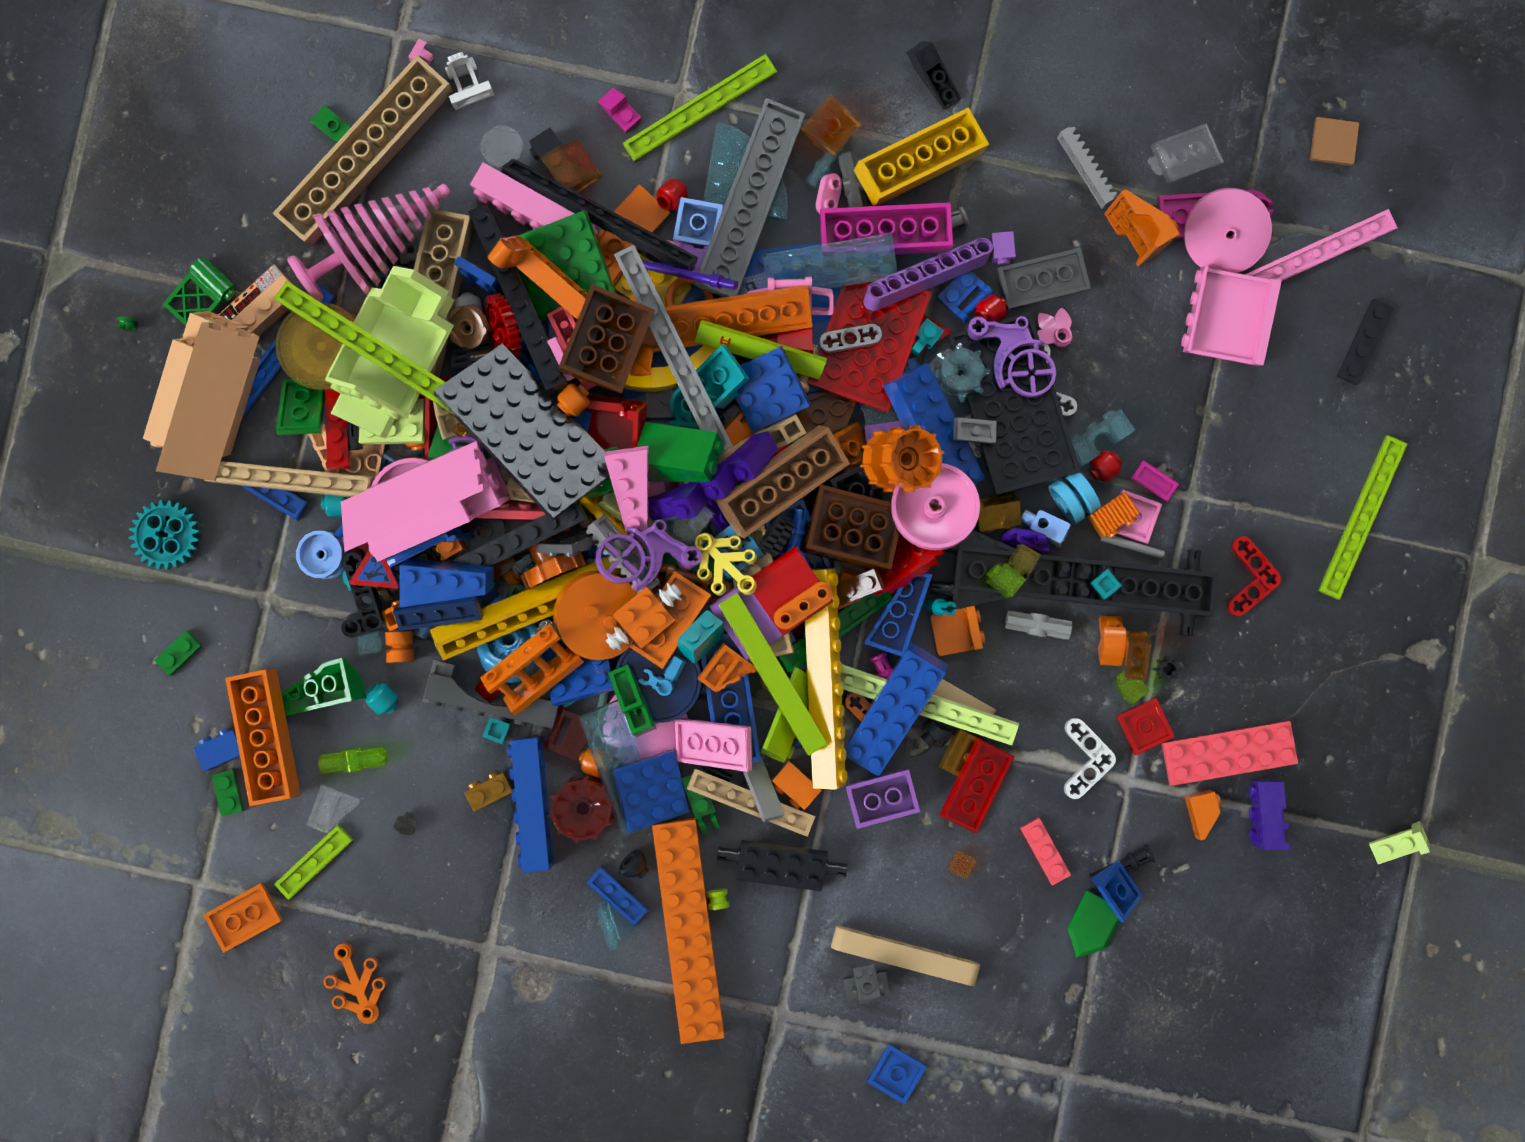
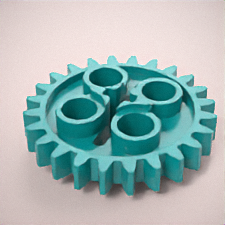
M159 500V505L151 502V509L143 506L145 513L137 512L139 520H132L136 527L129 528L130 531L134 532V535L130 536L129 539L135 540V543L130 547L138 548L134 555L142 556L141 562L146 563L149 561V567L156 565V569L161 570L163 566L167 570H171L172 565L175 568H179V561L187 564L186 556L193 558L191 550H198L199 548L194 544L195 542H201L199 538H196V535L200 534L201 531L195 530V527L200 523L192 521L196 515L188 514L190 509L187 507L182 509L181 503H176L174 506V501L168 500L167 504L165 501ZM158 517L160 520V524L157 528H155L153 526V521L155 518ZM180 521L181 528L176 532L174 524ZM168 533V537H162V534ZM154 538L156 546L154 549H151L149 543ZM173 542H176L177 550L172 553L170 546Z

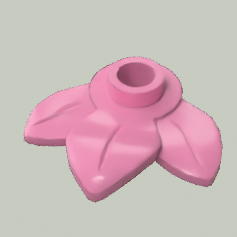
M1063 308L1058 310L1055 317L1044 313L1038 314L1037 323L1041 329L1037 332L1039 340L1043 341L1046 345L1055 344L1058 347H1066L1072 341V332L1070 330L1072 321L1069 314ZM1058 334H1061L1064 340L1059 339Z

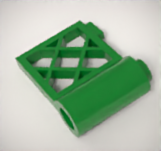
M200 257L192 264L190 272L162 305L186 326L189 318L188 312L210 311L214 313L223 301H230L234 298L236 286L205 257ZM191 280L196 284L197 294H187V285ZM202 296H209L214 300V303L209 308H203ZM183 297V310H176L171 305L176 298ZM187 297H197L198 309H188Z

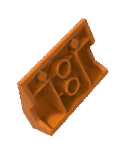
M1126 189L1118 195L1104 213L1117 235L1127 236L1139 255L1136 261L1138 267L1160 254L1180 234L1175 220L1170 219L1167 214Z

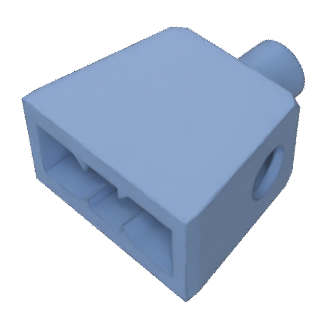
M1025 510L1021 517V522L1031 526L1029 530L1045 534L1050 544L1059 549L1064 543L1071 527L1070 523L1042 510H1039L1037 515ZM1040 523H1046L1048 526L1046 528H1040L1038 525Z

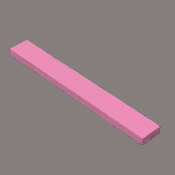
M1387 209L1245 275L1284 281L1385 235L1398 227L1390 210Z

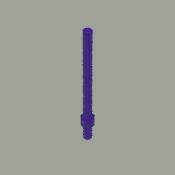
M642 260L646 270L707 283L711 287L719 289L725 287L736 290L738 288V281L726 279L722 275H708Z

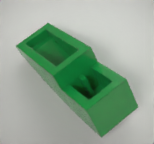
M627 664L608 672L621 711L625 714L632 735L638 737L657 729L630 666Z

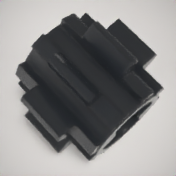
M1164 656L1163 661L1156 659L1158 665L1153 670L1158 672L1157 679L1163 678L1168 683L1172 679L1171 677L1178 679L1177 671L1182 670V668L1176 665L1178 659L1171 661L1169 656ZM1168 663L1171 666V671H1167L1166 675L1163 668L1167 667Z

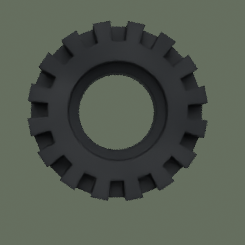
M781 514L775 516L768 529H766L759 548L776 557L780 550L783 549L784 544L787 543V539L793 531L794 522Z

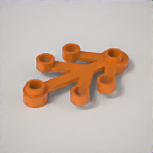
M341 943L335 948L334 956L337 960L342 961L350 983L338 979L334 974H330L325 977L323 981L324 986L328 989L335 987L356 996L359 1004L346 1000L344 995L338 994L332 999V1006L336 1009L343 1007L355 1012L362 1023L371 1024L379 1016V1008L376 1004L381 991L387 985L386 980L378 977L372 982L373 991L368 1000L365 990L373 971L378 967V960L374 957L366 959L364 962L365 969L361 979H359L351 960L353 947L349 943ZM340 949H344L346 951L345 956H341L339 954ZM368 961L374 962V968L368 966ZM328 978L334 980V985L328 984ZM376 981H381L383 987L378 988L376 986ZM337 998L342 999V1005L336 1003ZM364 1010H369L371 1016H365Z

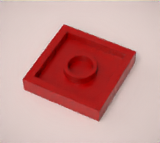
M1152 698L1116 716L1134 755H1138L1175 737L1157 698Z

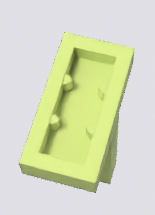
M1420 821L1413 823L1411 829L1369 842L1378 864L1420 851L1421 855L1430 852L1429 840Z

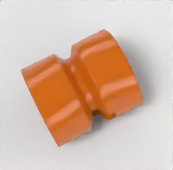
M414 631L385 633V645L389 646V649L386 650V663L415 661L414 649L411 648V645L414 644Z

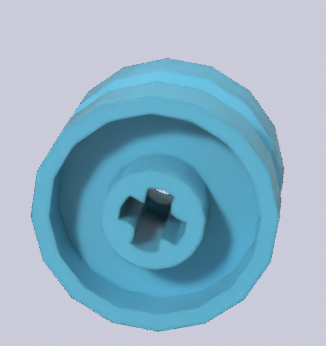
M1081 473L1064 478L1065 482L1057 480L1048 486L1054 502L1063 515L1074 525L1085 518V512L1092 514L1101 508L1098 496Z

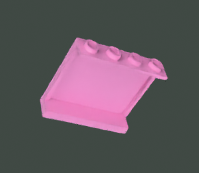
M1208 266L1201 267L1195 275L1197 286L1196 291L1192 292L1190 304H1193L1191 313H1188L1186 318L1188 330L1187 334L1183 335L1181 346L1184 347L1183 352L1255 366L1264 365L1282 280L1253 277L1211 269Z

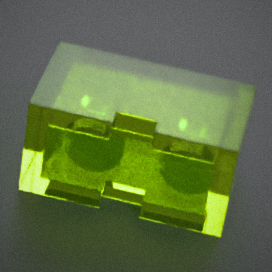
M1007 563L994 565L987 573L989 578L986 582L1005 598L1013 597L1026 579Z

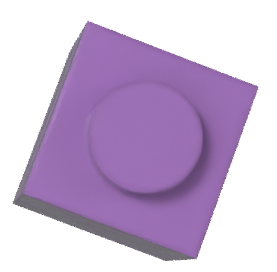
M1013 231L992 233L989 238L993 244L991 263H997L998 266L1009 265L1016 257Z

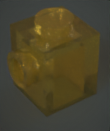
M1020 544L1017 546L1008 565L1012 566L1011 570L1022 576L1024 574L1028 575L1031 574L1041 554L1024 544Z

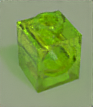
M1123 670L1116 676L1117 680L1113 682L1128 704H1134L1150 692L1134 670Z

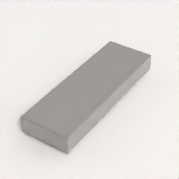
M761 757V761L752 762L751 771H743L761 819L763 822L783 818L785 814Z

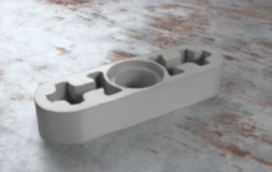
M875 324L830 331L821 336L819 346L825 353L872 346L880 341L882 331ZM869 330L878 334L874 340H871L869 336L863 337V342L860 343L861 336L858 331H862V335H867ZM847 333H853L856 336L857 341L854 344H847L845 342L844 336ZM837 335H841L840 341L842 346L839 347V342L833 343L832 348H828V345L823 344L826 342L827 337L834 341L838 340Z

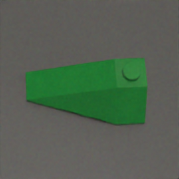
M345 658L324 662L318 669L308 673L298 683L291 685L281 692L286 716L366 698L362 677Z

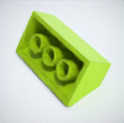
M795 667L789 680L809 712V706H807L809 703L807 673ZM779 707L760 753L784 763L786 758L791 759L795 750L792 743L794 738H798Z

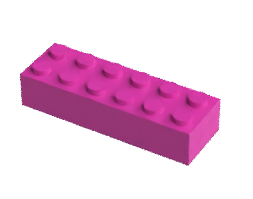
M951 203L820 209L822 258L947 252L953 247Z

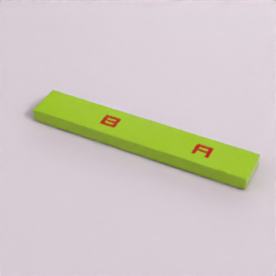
M705 320L700 321L694 341L717 349L721 345H725L731 353L750 359H755L782 346L795 373L818 380L826 364V358Z

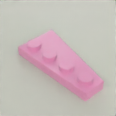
M649 446L607 451L604 454L626 533H628L629 527L644 531L649 526Z

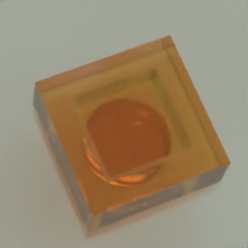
M956 850L947 869L967 879L977 860Z

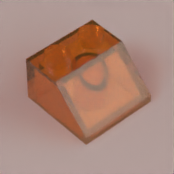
M830 94L799 130L816 146L835 156L862 123Z
M579 140L559 145L540 157L553 180L576 192L602 177Z

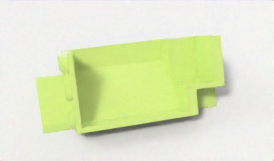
M393 266L382 289L371 287L354 324L431 372L454 326L445 319L455 300L447 295L449 291L413 269ZM342 344L325 378L326 382L332 384L330 388L340 393L330 414L386 439L395 419H398V417L408 419L420 395L419 392Z

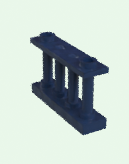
M493 587L486 595L401 608L397 607L394 609L393 614L400 631L478 621L483 617L479 601L483 598L496 597L497 593L495 587Z

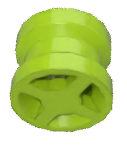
M714 889L706 892V896L709 898L708 910L730 907L726 899L727 889Z

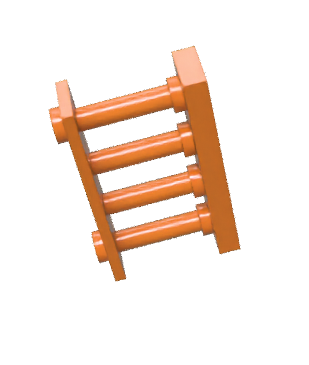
M549 623L480 677L490 694L499 689L506 695L503 700L510 712L516 716L584 663L581 656L574 653L568 647L564 649L557 642L561 638ZM548 648H551L557 656L547 663L540 655ZM533 661L540 669L532 676H529L523 668ZM516 675L523 683L512 690L505 682Z

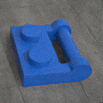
M972 271L956 277L936 299L959 321L965 324L969 320L970 314L976 309L977 303L987 296L994 294V291ZM977 287L981 292L961 311L958 306Z

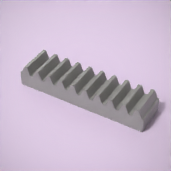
M1068 127L1060 132L1057 139L1099 206L1103 209L1114 200L1117 193L1109 191L1112 187L1111 184L1105 185L1107 177H1100L1103 170L1096 171L1099 164L1091 163L1094 156H1087L1089 148L1082 149L1085 142H1078L1081 135L1073 134L1076 127Z
M605 514L592 522L587 527L586 532L587 534H593V541H599L597 547L608 537L621 534ZM623 540L608 542L619 553V556L614 558L605 549L603 554L610 555V562L620 561L616 567L621 568L620 575L626 574L627 578L633 576L622 565V562L627 560L638 570L640 565L639 555L632 549L625 558H622V553L630 544ZM646 564L644 565V568L640 575L637 577L639 583L644 579L647 573L648 566ZM655 577L647 586L651 590L660 581Z

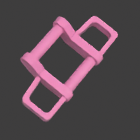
M812 276L805 277V279L774 280V277L768 278V288L751 290L746 293L808 285L811 316L833 314V291L828 288L812 287ZM812 294L828 296L829 307L812 308Z

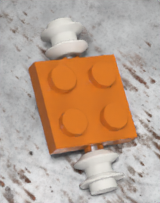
M667 583L668 589L665 591L660 589V598L658 599L648 586L644 587L613 613L614 618L623 629L614 627V634H606L608 637L606 642L613 650L617 648L621 651L622 643L629 644L628 636L630 635L638 646L643 648L675 621V618L666 609L665 605L674 607L673 601L675 599L682 600L680 589L675 584L670 585Z

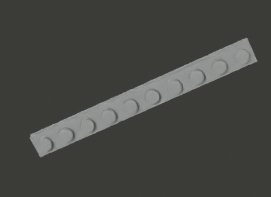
M632 245L614 254L637 303L655 310L649 327L700 430L717 432L724 442V450L732 447L733 445L635 246Z

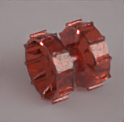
M590 774L576 779L570 777L569 780L565 781V786L558 790L556 794L551 795L553 802L551 813L548 817H552L554 825L558 829V835L562 833L566 837L575 840L576 844L580 840L598 839L606 826H610L615 821L613 815L615 803H617L618 799L614 798L612 791L608 787L609 782L604 783ZM579 803H587L589 812L581 813L578 809Z

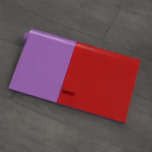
M797 546L751 576L757 583L754 593L745 595L736 586L710 604L711 610L709 611L723 621L725 631L746 660L750 658L718 606L720 602L738 593L768 645L834 602L831 599L828 603L789 629H781L775 624L774 613L779 607L820 581ZM747 584L745 589H750L752 584ZM824 589L818 591L819 597H824L826 595V591ZM801 602L799 605L802 610L808 606L806 602ZM786 614L782 615L781 621L787 622L789 616Z

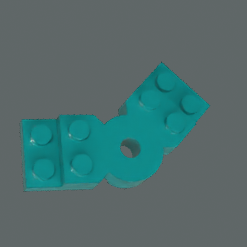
M721 345L696 369L715 411L716 408L724 409L739 395L737 390L750 379L725 345ZM678 387L670 400V412L676 420L671 421L668 425L700 430Z

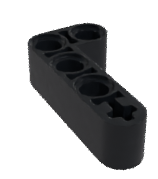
M355 547L350 549L343 558V566L348 581L351 580L356 572L354 569L359 567L366 556L361 548ZM351 556H353L354 559L358 558V562L356 563L355 560H350ZM350 585L358 612L351 613L345 618L341 626L342 633L352 638L378 631L384 622V618L382 615L383 608L376 587ZM362 597H370L372 599V603L367 604L363 602ZM368 617H376L379 623H371ZM348 622H355L358 628L351 629L348 626Z

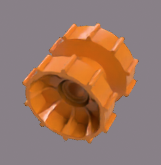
M921 425L910 426L909 429L892 427L889 431H874V436L866 445L862 446L864 449L863 464L860 467L864 468L870 480L869 484H874L884 489V492H894L896 486L904 488V492H914L917 488H931V483L938 474L943 473L941 470L942 454L945 452L941 451L940 445L935 438L936 434H931L921 429Z
M567 529V530H565V531H563V532H561V533H559V534H557V535H555V536H553V537H556V536H558V535L567 533V532L570 531L571 529ZM537 545L516 554L521 555L530 552L536 567L524 572L520 576L526 590L586 565L581 551H578V555L570 557L565 556V554L548 556L547 553H538Z

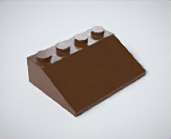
M592 284L559 364L558 371L579 380L622 393L655 310Z
M820 485L806 531L802 552L871 570L877 568L879 572L883 573L888 572L892 569L899 530L893 521L891 513V502Z

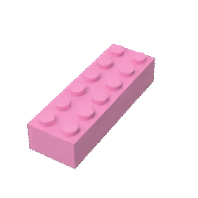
M484 162L470 183L474 190L473 194L477 196V200L483 204L491 203L499 213L505 216L507 214L512 215L517 223L523 226L528 224L533 227L532 230L574 214ZM592 224L594 233L597 236V227L596 225Z

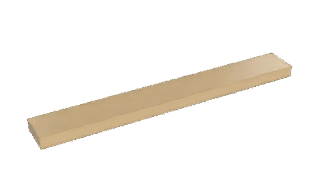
M221 461L215 481L205 479L204 481L353 497L369 489L372 486L373 478Z

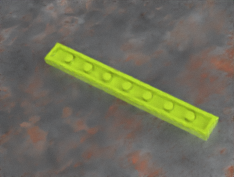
M764 54L623 142V146L635 163L776 75V68L767 54Z
M1389 435L1385 436L1319 587V592L1340 600L1407 447V443Z
M735 593L720 602L718 606L806 754L810 756L827 745V742L739 594Z

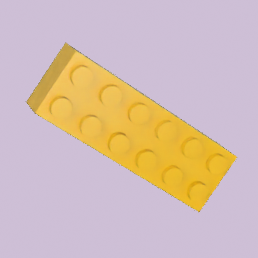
M968 107L859 160L853 171L872 205L878 206L983 154L989 143Z

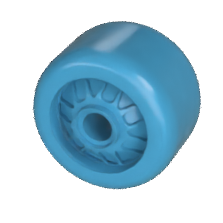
M530 624L477 646V652L485 671L491 670L538 633L540 629L537 624ZM533 661L523 668L529 676H532L539 669ZM514 675L506 683H516L521 680Z

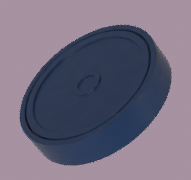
M629 647L621 655L616 669L627 664L630 666L646 700L654 723L670 722L687 713L698 700L703 687V683L697 679L703 671L700 660L694 664L682 655L677 648L674 655L684 658L687 662L678 680L674 681L675 690L673 693L662 696L652 689L651 685L645 686L640 684L639 679L649 680V674L644 672L646 668L652 669L657 677L660 675L665 678L664 673L670 661L662 669Z

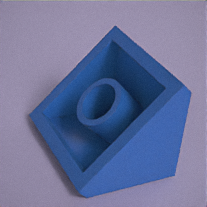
M1121 862L1113 863L1091 878L1121 923L1125 922L1143 895Z

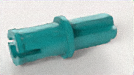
M929 599L924 604L927 612H932L938 616L944 614L952 616L957 610L951 609V607H956L954 602H946L944 599Z

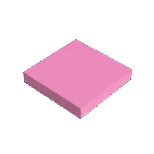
M1120 490L1119 495L1123 492L1128 493L1140 514L1136 516L1138 520L1126 527L1123 524L1118 528L1120 532L1117 534L1148 544L1162 504L1134 493Z

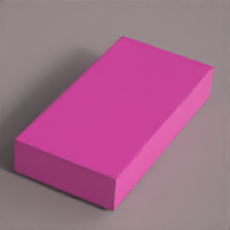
M1144 460L1130 478L1165 502H1168L1179 483Z

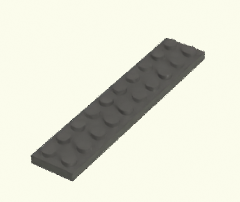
M765 98L699 273L708 275L718 274L726 279L738 281V288L736 290L725 287L719 289L695 281L694 286L721 297L737 296L805 113Z

